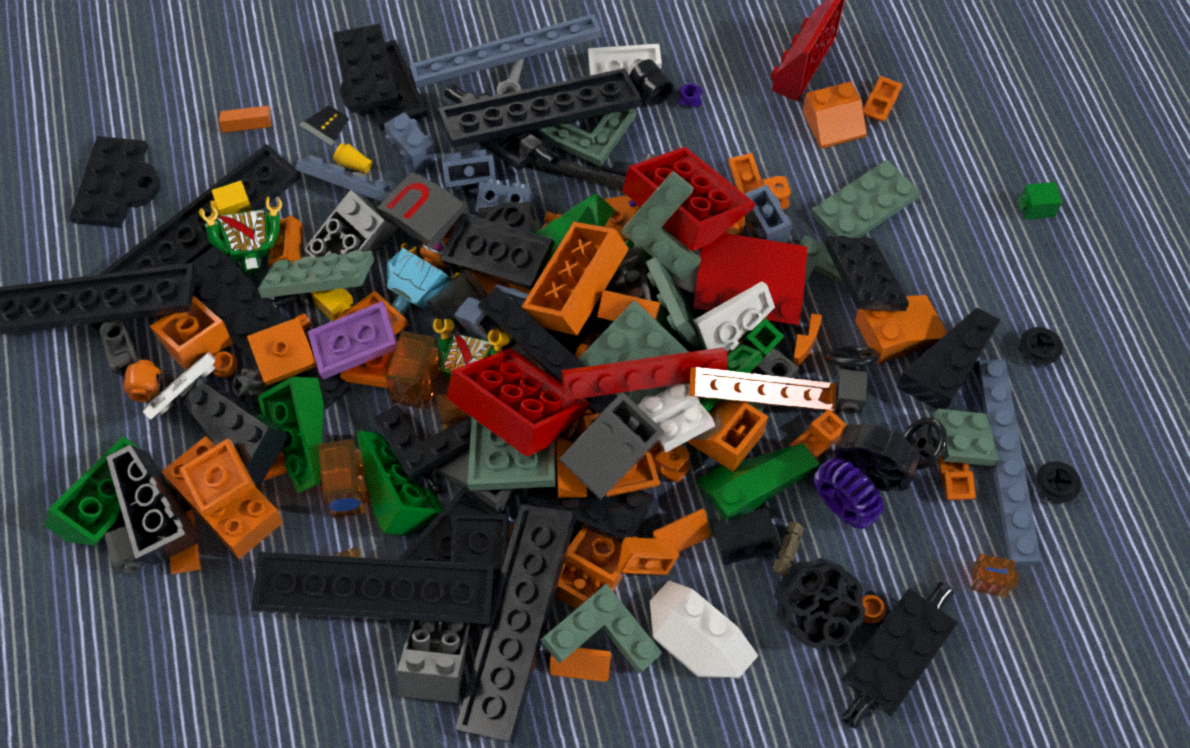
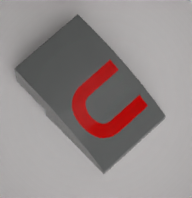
M412 172L377 207L379 212L414 239L418 238L431 249L453 229L461 214H467L463 202L430 180Z

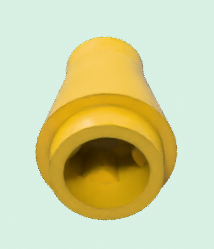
M341 143L333 156V161L337 162V165L367 174L372 166V160L366 158L349 143L347 145Z

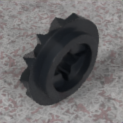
M1033 327L1026 330L1019 340V350L1023 352L1024 359L1028 358L1033 362V365L1043 364L1045 367L1050 363L1055 364L1063 351V345L1059 336L1052 330L1044 327ZM1037 340L1038 343H1040L1041 347H1046L1043 351V354L1042 352H1040L1039 348H1034L1037 344Z
M1059 461L1048 462L1041 466L1036 473L1035 484H1037L1039 489L1038 494H1043L1047 498V502L1055 501L1059 505L1064 502H1071L1081 490V480L1078 473L1066 463ZM1055 476L1058 478L1059 483H1064L1059 491L1055 484H1051Z

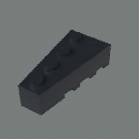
M976 307L902 373L897 388L936 410H948L992 338L1000 319Z
M196 379L184 404L215 445L229 438L233 442L252 480L263 483L289 434L219 386Z
M130 444L106 457L136 560L155 565L203 541L148 452Z

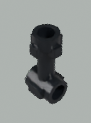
M311 292L267 297L279 311V307L295 301L298 302L299 306L313 302Z

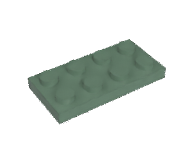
M885 160L813 207L810 214L831 236L843 235L860 238L917 200L921 192L888 160Z
M355 250L342 255L331 253L319 258L308 256L295 261L279 260L272 265L258 290L261 298L362 286L374 262L372 251L362 252L361 250Z

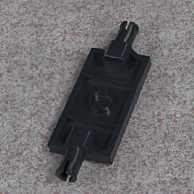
M451 84V87L448 86L445 90V97L456 104L490 97L486 93L479 97L470 92L467 94L455 84ZM539 129L478 142L518 171L536 159L547 165L550 169H553L554 166L556 167L560 161V155L551 151L554 147V139Z
M938 582L927 600L908 588L845 673L842 681L853 689L855 699L845 713L841 715V719L844 723H847L852 715H855L849 725L851 728L857 729L870 709H880L892 717L957 626V621L941 611L950 597L954 595L951 587H948L943 595L941 594L947 584Z

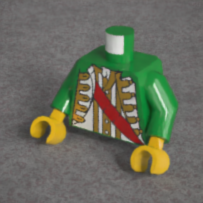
M269 197L266 198L265 204L269 210L268 213L266 209L218 216L217 210L210 205L212 214L209 217H205L204 210L201 208L199 215L207 222L205 223V228L210 244L221 250L232 262L242 261L245 273L259 271L258 258L267 256V251L274 247L280 232V214L277 211L282 208V202L279 197L278 204L275 207L269 206Z
M435 319L433 322L434 330L437 333H441V337L438 338L441 372L449 382L452 370L504 350L502 347L510 341V337L507 334L500 333L499 330L495 329L489 332L488 341L454 333L452 337H449V333L454 329L452 320L445 319L444 328L442 319Z

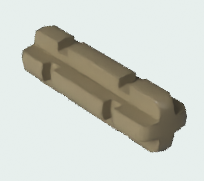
M788 523L785 532L787 535H784L777 555L779 559H776L773 571L780 576L788 575L789 568L792 566L790 562L793 563L800 543L798 539H801L804 527L800 523Z

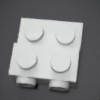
M688 383L669 385L665 388V391L655 396H645L641 403L637 405L665 431L658 441L665 452L715 427L713 418L700 404L698 397L689 396L690 385Z

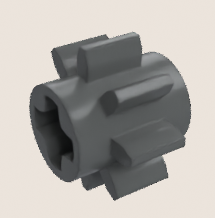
M242 369V376H236L233 380V392L236 396H239L240 401L256 403L258 402V396L266 392L267 386L262 376H260V371Z

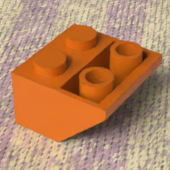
M720 401L709 413L713 418L715 427L687 442L734 472L764 434L768 416L746 402Z

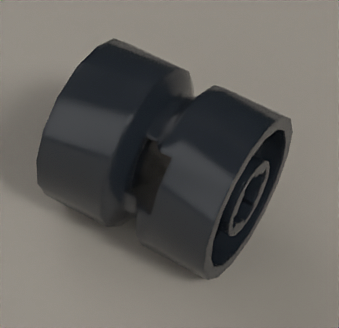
M647 59L638 63L630 72L629 76L637 91L640 92L649 105H658L671 95L674 85L665 74L661 73L660 68L653 60Z

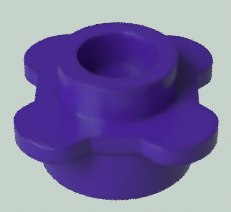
M688 83L679 88V105L699 107L702 104L700 95H702L703 90L696 84Z

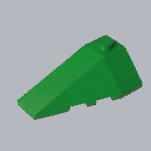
M594 193L559 218L552 220L548 225L534 232V234L552 238L555 242L545 268L573 222L605 227L615 209L597 193Z
M291 377L260 394L258 400L262 416L289 434L281 449L286 458L285 468L297 492L303 493L320 484L324 403L318 378Z
M359 430L357 439L372 510L383 533L408 535L429 525L443 510L435 494L429 488L423 489L416 481V478L411 481L409 480L382 434Z
M122 436L48 509L44 526L66 542L94 546L104 536V533H107L114 526L121 510L106 457L130 444L137 448L139 447Z
M804 443L744 459L734 472L723 465L719 466L697 480L696 484L720 517L725 520L750 513L820 467V464Z

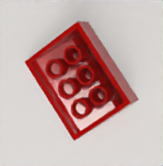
M825 0L814 9L810 18L806 17L804 19L800 34L796 33L793 37L791 49L785 50L780 67L776 66L772 72V91L798 102L837 37L845 0Z
M686 147L629 166L622 191L641 207L672 171L693 186V192L663 225L668 232L691 251L711 244L754 209L756 204Z
M723 233L711 244L700 248L699 257L701 262L697 266L691 308L710 311L756 284L764 282L768 286L775 306L765 318L769 321L799 325L808 246Z
M511 348L452 370L446 397L458 408L465 411L476 419L477 422L484 425L526 457L548 447L588 410L591 404L584 398L565 401L561 382Z

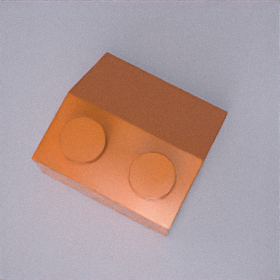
M852 81L806 93L802 112L820 149L866 137L862 101Z
M193 296L191 312L168 314L150 325L151 330L173 359L185 370L190 368L208 351L214 356L233 343L223 321L195 296Z

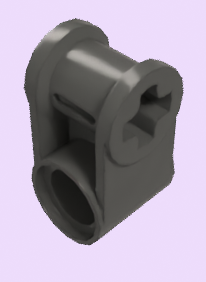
M119 320L104 322L101 325L100 334L106 350L105 354L113 373H117L118 369L137 363L139 357L123 323Z

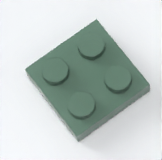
M947 409L936 410L933 417L944 425L947 432V444L942 454L944 461L994 466L999 461L987 414Z

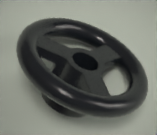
M864 346L839 347L830 350L826 354V360L829 363L842 366V369L861 372H864L865 365L873 364L880 358V353L877 350Z
M919 419L912 423L903 434L909 442L912 435L922 427L920 436L912 446L917 448L920 455L926 459L918 461L916 470L932 466L944 453L947 444V432L944 425L937 419ZM931 427L937 430L939 440L930 435Z

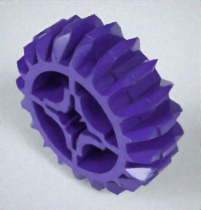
M835 457L818 468L819 470L813 478L815 489L819 491L818 496L824 500V504L840 517L844 523H849L854 528L863 529L879 519L878 517L884 510L883 500L879 496L880 492L875 489L874 483L870 482L867 475L860 471V468L854 467L851 462H846L842 458L838 459Z

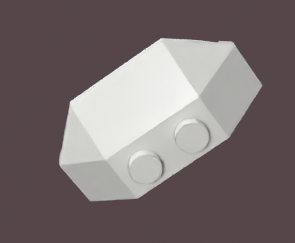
M668 581L650 600L653 639L697 677H731L739 679L758 657V654L741 630L693 589Z

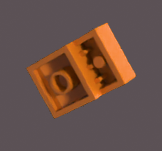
M583 527L568 547L555 597L577 609L605 584L614 592L625 574L618 571L622 544Z

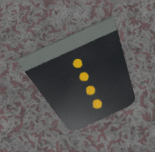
M326 106L299 125L332 146L349 121V118L333 107Z

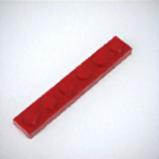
M724 347L561 370L563 398L567 401L689 383L691 368L694 367L727 371V351Z

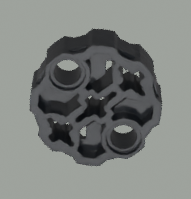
M863 422L859 425L848 424L842 429L832 459L834 457L842 458L846 462H851L854 467L860 468V471L867 475L870 482L874 483L875 489L879 491H904L910 486L920 459V453L903 435L881 428L877 424Z
M825 558L808 562L801 560L789 568L788 575L777 584L774 595L777 600L778 609L776 616L782 627L805 646L816 649L827 645L839 646L847 642L851 637L852 631L863 622L866 611L862 600L864 590L858 578L851 575L843 566ZM810 571V580L807 583L802 584V575L805 572ZM820 598H822V600L820 601V603H821L822 606H820V607L818 608V606H819L818 600H819ZM791 600H796V601H799V602H798L797 604H795V603L791 602ZM792 610L797 613L795 616L797 626L792 622L794 620ZM838 622L837 630L829 634L830 625Z

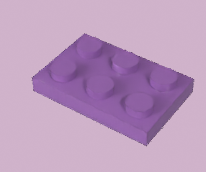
M383 301L308 331L319 374L323 379L399 349Z

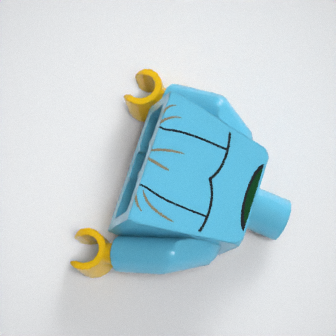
M403 243L401 251L387 263V288L398 294L391 306L403 316L411 303L424 309L455 292L466 291L469 280L459 282L462 274L459 272L454 274L453 281L450 280L451 277L443 271L419 258L416 247L409 250L407 243Z

